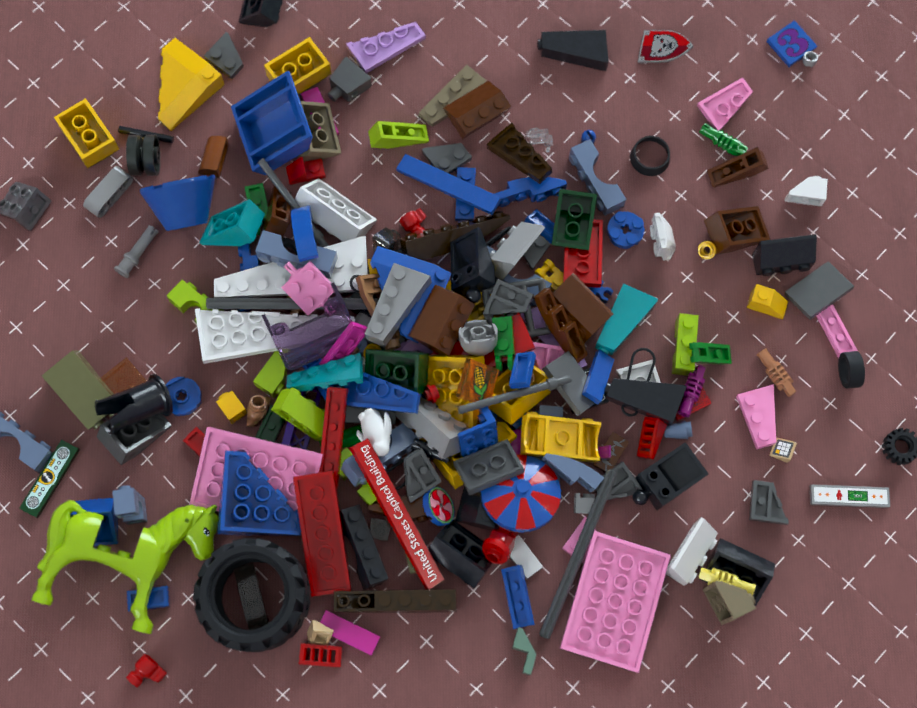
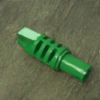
M704 123L699 131L700 134L712 140L715 146L718 145L719 148H722L724 151L726 150L727 153L736 157L748 150V147L738 139H734L733 136H729L723 130L718 131L712 128L707 123Z

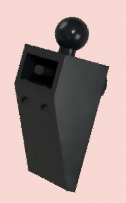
M479 227L450 242L451 291L463 296L472 303H477L481 299L480 292L495 285V268Z
M685 442L635 477L643 490L634 492L633 501L637 505H644L649 499L658 511L709 475V473Z

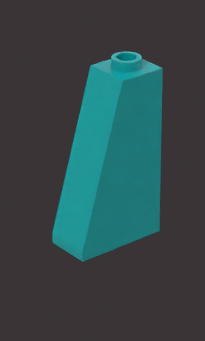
M623 284L611 310L613 315L605 323L595 349H600L607 355L612 356L652 311L658 298Z

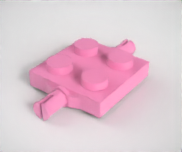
M290 261L283 266L291 276L281 288L307 315H310L321 306L329 315L335 310L327 300L337 288L311 261L299 269H296Z

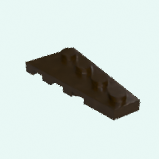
M510 123L486 144L488 150L539 184L553 173L551 166L539 153L537 154L534 147L524 139L521 132L516 130L513 123Z

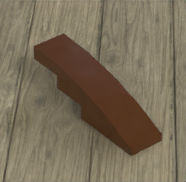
M544 288L533 297L541 316L564 352L569 351L577 363H579L588 355L577 324L575 321H569L563 304L557 305L551 288Z

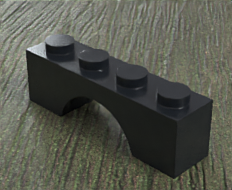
M360 505L341 510L343 535L348 538L353 546L357 559V575L363 590L365 591L383 584L389 578Z

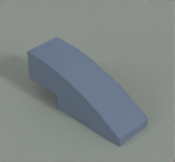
M545 454L541 459L570 486L577 481L590 493L604 479L594 469L571 458Z

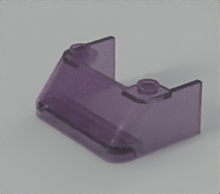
M334 282L331 283V287L335 297L325 302L323 306L325 313L294 328L289 329L288 325L283 322L271 326L266 315H261L288 370L298 369L324 357L352 320L346 304Z

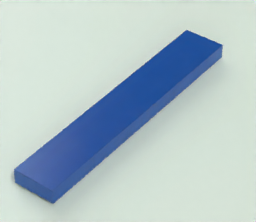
M407 154L404 155L396 168L397 172L490 215H493L501 202V197Z

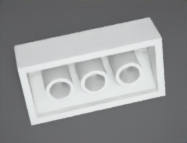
M319 178L301 186L295 197V201L300 207L310 205L312 221L315 224L325 228L329 234L336 236L341 242L365 236L377 221L376 218Z

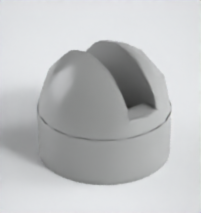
M808 51L804 54L803 64L806 67H813L817 63L818 55L815 52Z

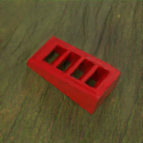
M644 418L637 457L654 460L667 424L661 419Z
M300 644L299 665L341 668L342 647ZM307 649H311L310 661L306 660ZM315 650H319L318 661H314ZM323 650H327L326 662H322ZM332 651H336L335 663H331Z

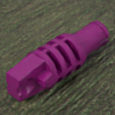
M698 365L695 366L693 373L689 372L685 383L687 387L678 411L679 415L690 417L694 402L698 401L705 382L703 376L706 367Z

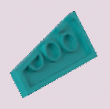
M360 353L319 366H312L306 370L293 372L287 375L286 388H295L302 392L313 390L316 386L324 389L329 388L330 384L339 383L340 386H346L348 382L355 381L356 384L363 383V358Z

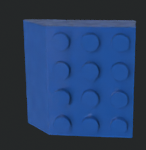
M286 71L231 106L252 171L266 175L257 163L262 158L274 171L309 149L313 136L290 71Z

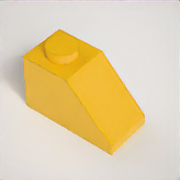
M756 284L751 291L747 308L783 319L788 301L775 289Z

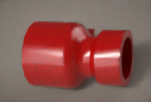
M418 208L416 211H410L402 216L399 223L405 231L421 234L425 229L420 224L427 216L421 208Z
M144 653L135 663V670L131 671L126 676V679L138 688L143 683L145 677L159 683L167 672L153 658Z

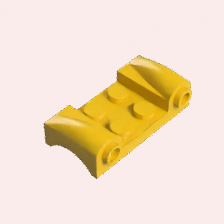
M527 412V414L522 416L520 455L540 457L545 454H554L576 459V461L598 462L600 461L598 435L601 422L593 421L590 418L579 420L538 415L537 412Z

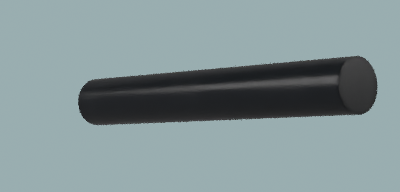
M119 126L118 132L122 134L140 135L142 138L146 135H157L159 141L174 142V136L124 126Z

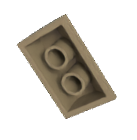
M300 101L313 137L309 149L298 157H303V161H311L340 155L341 149L329 103Z
M717 580L702 589L721 625L756 609L754 597L743 588Z

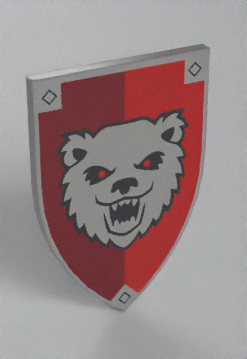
M644 30L638 63L669 62L686 54L693 48V45L684 35L675 31Z

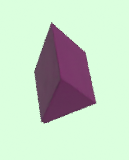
M611 445L598 447L601 460H609L611 458Z

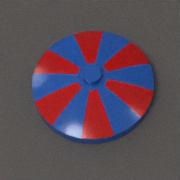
M517 455L524 467L525 473L482 490L481 501L488 516L499 526L514 532H530L545 526L555 516L561 500V487L556 474L546 463L532 456Z

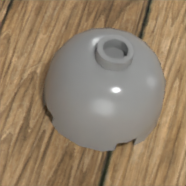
M472 320L466 322L465 327L459 328L460 345L470 355H486L492 352L497 345L498 328L494 323L490 325L487 324L486 320Z

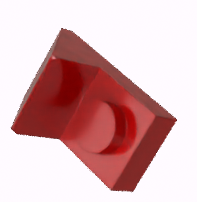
M299 157L286 167L289 185L326 178L322 158L304 162L303 157Z

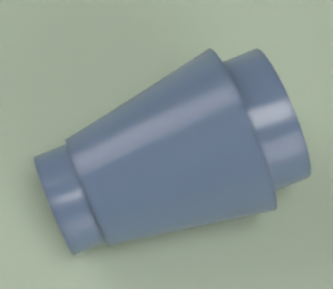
M684 420L668 425L664 432L665 438L688 439V437H692L691 422Z

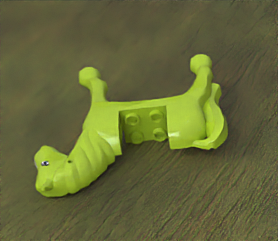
M72 500L62 503L54 510L47 531L46 554L37 566L43 573L38 579L37 589L31 600L51 606L54 599L51 588L55 577L63 567L75 561L98 562L115 569L135 582L137 592L130 608L135 617L132 629L152 634L153 623L147 615V606L155 581L167 566L172 552L183 540L190 545L194 556L200 561L207 560L212 556L211 554L214 552V535L218 529V515L215 513L217 505H212L208 508L195 505L178 507L160 519L155 525H152L150 528H143L134 557L132 558L130 557L131 553L123 550L115 553L110 551L111 547L99 544L98 547H94L104 518L103 515L88 512ZM72 512H77V514L71 517Z

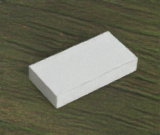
M520 535L516 536L510 558L516 565L523 566L524 576L528 579L543 568V566Z

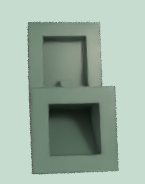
M518 627L512 649L527 653L522 674L530 676L537 654L523 628Z

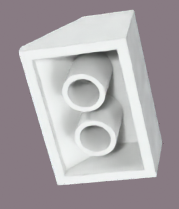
M700 517L692 525L667 567L666 575L683 586L688 584V582L692 583L697 576L695 572L697 567L703 566L707 559L706 552L708 549L712 550L718 541L715 539L718 533L704 518Z

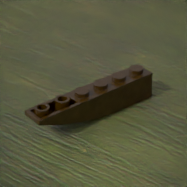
M497 211L489 217L485 215L477 216L473 221L461 220L458 221L457 225L445 224L440 226L441 229L434 230L430 228L423 230L421 234H406L405 238L400 239L402 254L420 260L450 253V242L477 227L481 228L483 237H485L510 220V215L503 213V211Z
M456 589L334 591V612H456Z

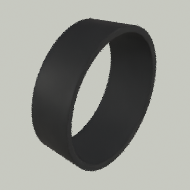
M657 136L641 138L634 145L630 153L632 166L637 172L646 176H656L663 173L670 162L668 144ZM645 141L656 142L664 147L668 158L659 167L651 168L644 166L636 157L637 145Z

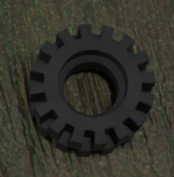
M899 428L898 430H893L884 438L882 448H885L883 454L887 453L888 455L886 456L887 460L892 459L891 463L893 464L897 462V465H905L917 458V437L915 438L914 435L916 433L914 431L910 433V429L906 428L903 430V428ZM897 440H904L908 444L907 453H899L896 450L895 442Z

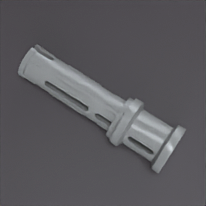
M148 225L130 252L125 253L120 264L114 267L118 274L125 278L130 276V271L135 265L139 264V257L156 234H158L157 229L153 230L154 227Z

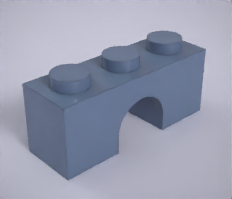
M120 486L118 490L112 491L115 516L123 518V522L127 525L147 522L145 498L140 493L131 488V486Z

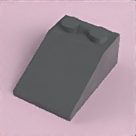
M162 414L114 432L111 435L108 434L111 431L110 421L108 420L100 425L97 438L114 458L123 465L140 454L170 429L172 425Z

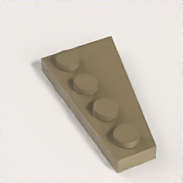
M466 65L419 112V117L431 127L448 118L443 110L445 106L487 82V80Z

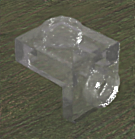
M532 128L526 131L525 140L531 145L544 143L545 152H550V147L553 146V137L549 135L548 128Z

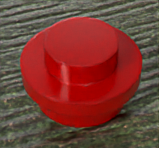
M428 384L423 392L426 400L434 404L440 399V394L434 384L431 386Z

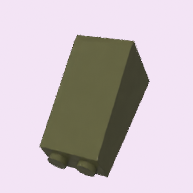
M72 350L41 376L88 430L91 428L96 430L104 423L102 419L107 415H97L94 403L96 400L113 395V393L80 351Z

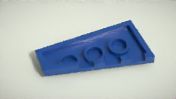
M363 372V383L356 384L355 381H352L344 386V388L348 389L346 406L418 414L421 394Z

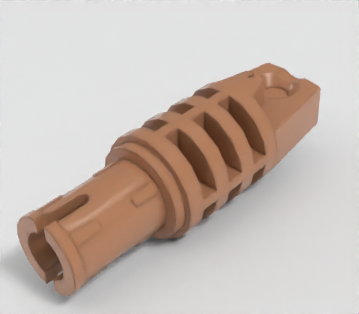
M767 348L760 351L757 357L766 367L767 375L778 390H783L788 397L795 394L796 390L791 384L794 381L781 363L773 359Z

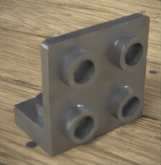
M15 182L9 188V192L4 199L0 201V214L16 220L25 229L31 231L52 200L36 187Z

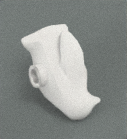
M373 408L361 412L358 418L361 422L362 433L359 430L356 432L359 440L363 441L368 438L377 456H385L390 450V435L392 432L389 414L385 412L383 419L379 411Z

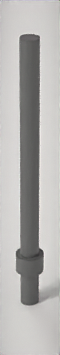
M264 158L257 163L291 208H300ZM313 225L315 241L321 247L329 246L323 238V233Z
M570 375L556 379L555 377L546 379V382L458 406V412L463 414L543 390H554L558 386L571 383L572 380Z

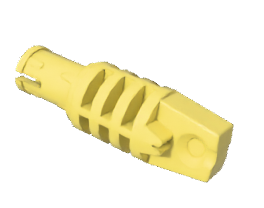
M713 567L712 570L701 568L699 578L708 581V585L719 580L743 588L748 593H751L752 596L754 594L756 584L740 580L735 574Z

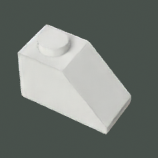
M820 176L808 177L789 191L785 197V202L822 206L827 196L828 179H823Z

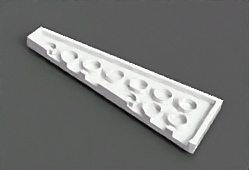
M366 236L323 247L337 252L338 258L331 279L327 278L337 288L334 293L354 292L350 287L351 277L354 275H368ZM271 262L214 279V298L289 296L281 287L289 280L291 274L285 268L278 266L277 263ZM354 278L352 282L353 287L359 291L356 279Z
M200 308L195 309L203 364L337 341L350 322H355L354 316L332 315V317L318 316L317 314L307 316L298 315V313L287 315L280 314L279 312L252 311V313L238 312V310H231L230 312L219 311V309H213L212 311L200 310Z

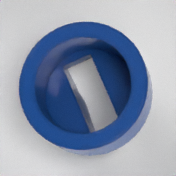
M592 130L584 131L581 141L584 142L591 139L590 135L592 137L591 141L594 144L596 140L595 132Z

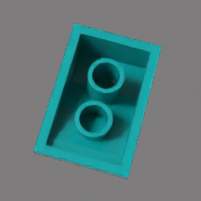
M250 199L211 216L199 243L201 245L242 246L247 243L250 244L257 237L256 234L262 225L265 213Z

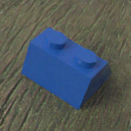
M113 498L75 501L84 510L104 516L94 546L99 544H118V517L115 516ZM72 512L71 517L77 514V512Z

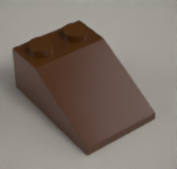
M758 206L717 211L704 220L710 239L716 246V254L737 251L757 245L760 241L771 240Z

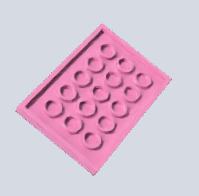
M207 427L189 505L205 508L217 505L216 511H219L225 451L246 452L249 455V461L256 469L260 468L269 478V484L275 490L279 489L288 499L286 503L295 512L298 508L293 477L319 473L323 454Z
M594 531L560 649L639 673L671 555Z

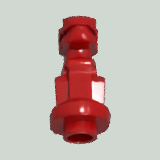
M501 526L498 530H492L490 537L485 539L482 546L486 559L494 564H504L510 559L515 538L519 532L510 531Z

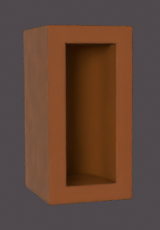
M210 136L208 138L198 174L215 175V177L220 178L229 147L227 137Z

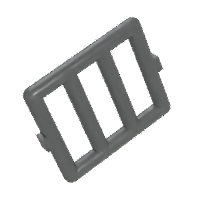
M542 277L508 283L527 292L528 287L538 286L539 292L546 288L545 280ZM495 285L482 291L484 308ZM529 306L524 316L530 337L552 334L546 323V327L535 329L531 306ZM483 314L487 324L492 325L494 315ZM505 314V317L513 316V314Z

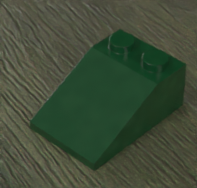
M559 189L552 245L589 250L597 194Z
M366 349L365 373L421 394L426 390L425 386L428 383L429 353Z

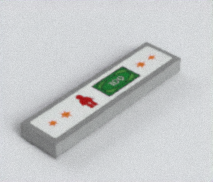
M814 484L809 486L810 505L890 507L889 487Z

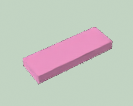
M833 304L816 316L838 359L842 352L858 351Z

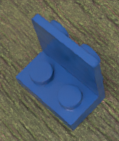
M488 406L479 409V425L458 433L462 457L499 443L496 421Z

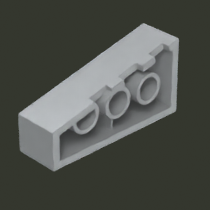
M393 263L366 329V339L386 346L405 317L407 318L413 306L420 300L424 291L432 283L431 276Z
M420 397L418 414L395 412L394 414L408 428L415 429V435L419 438H425L428 441L427 446L429 448L438 450V456L441 459L460 453L458 433L469 428L463 422L452 418L448 412L437 408L432 402H428Z

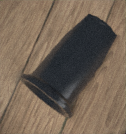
M157 374L150 375L147 382L96 400L94 403L97 415L116 414L109 420L111 431L108 434L111 435L114 432L159 414L170 416L173 412V404L168 388Z

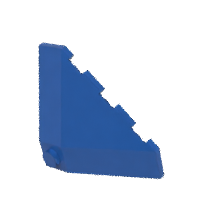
M377 246L370 264L372 269H377L380 276L377 281L381 290L384 288L393 263L431 276L432 283L424 291L420 300L416 302L407 318L405 317L398 328L402 336L418 344L419 342L408 335L434 285L446 288L452 273L433 263Z
M225 451L217 534L301 536L298 510L294 512L286 503L288 499L279 489L275 490L269 484V478L260 468L256 469L249 461V455L246 452Z

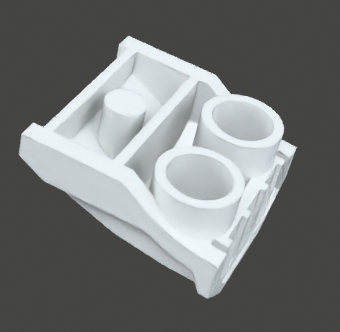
M654 213L652 218L653 225H650L652 240L656 239L653 245L654 254L656 257L661 256L663 260H670L676 250L672 228L660 213Z

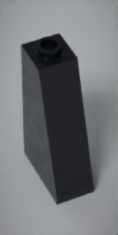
M606 30L541 32V38L537 39V48L541 50V57L601 71L607 70L609 61Z
M614 378L612 383H607L604 393L607 394L605 398L607 401L647 417L659 418L664 423L671 425L687 386Z

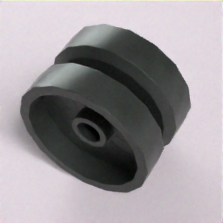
M140 135L128 136L126 160L128 172L131 176H141L144 171L148 176H158L161 157L157 135H146L144 139Z

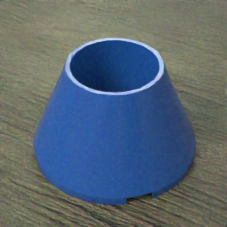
M215 175L166 182L157 186L141 188L139 191L166 231L208 223Z

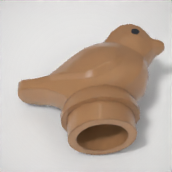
M255 395L250 399L247 408V427H255L265 417L268 405L271 402L270 397L264 398L261 395Z

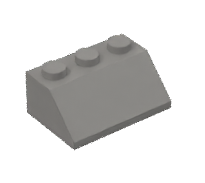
M521 222L517 227L512 226L507 233L509 237L507 239L503 237L497 245L499 249L496 252L492 250L490 253L495 268V276L503 281L545 229L543 225Z

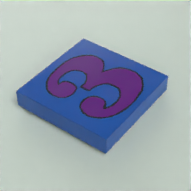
M795 20L766 41L788 67L801 60L806 52L814 51L817 48L814 41Z

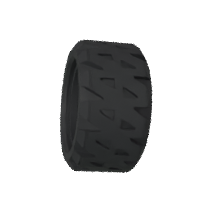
M260 538L233 540V543L222 545L211 554L212 557L203 563L197 576L199 578L194 584L193 601L196 602L195 613L200 625L204 626L205 632L213 640L226 648L243 652L272 650L286 643L302 627L310 607L309 593H311L309 579L298 559L283 547ZM253 562L270 564L279 573L284 585L282 607L277 616L267 625L255 630H243L232 623L225 613L222 601L225 583L236 569L245 564Z

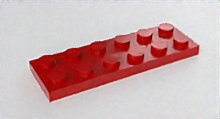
M334 470L294 476L293 481L311 597L334 594V591H351Z

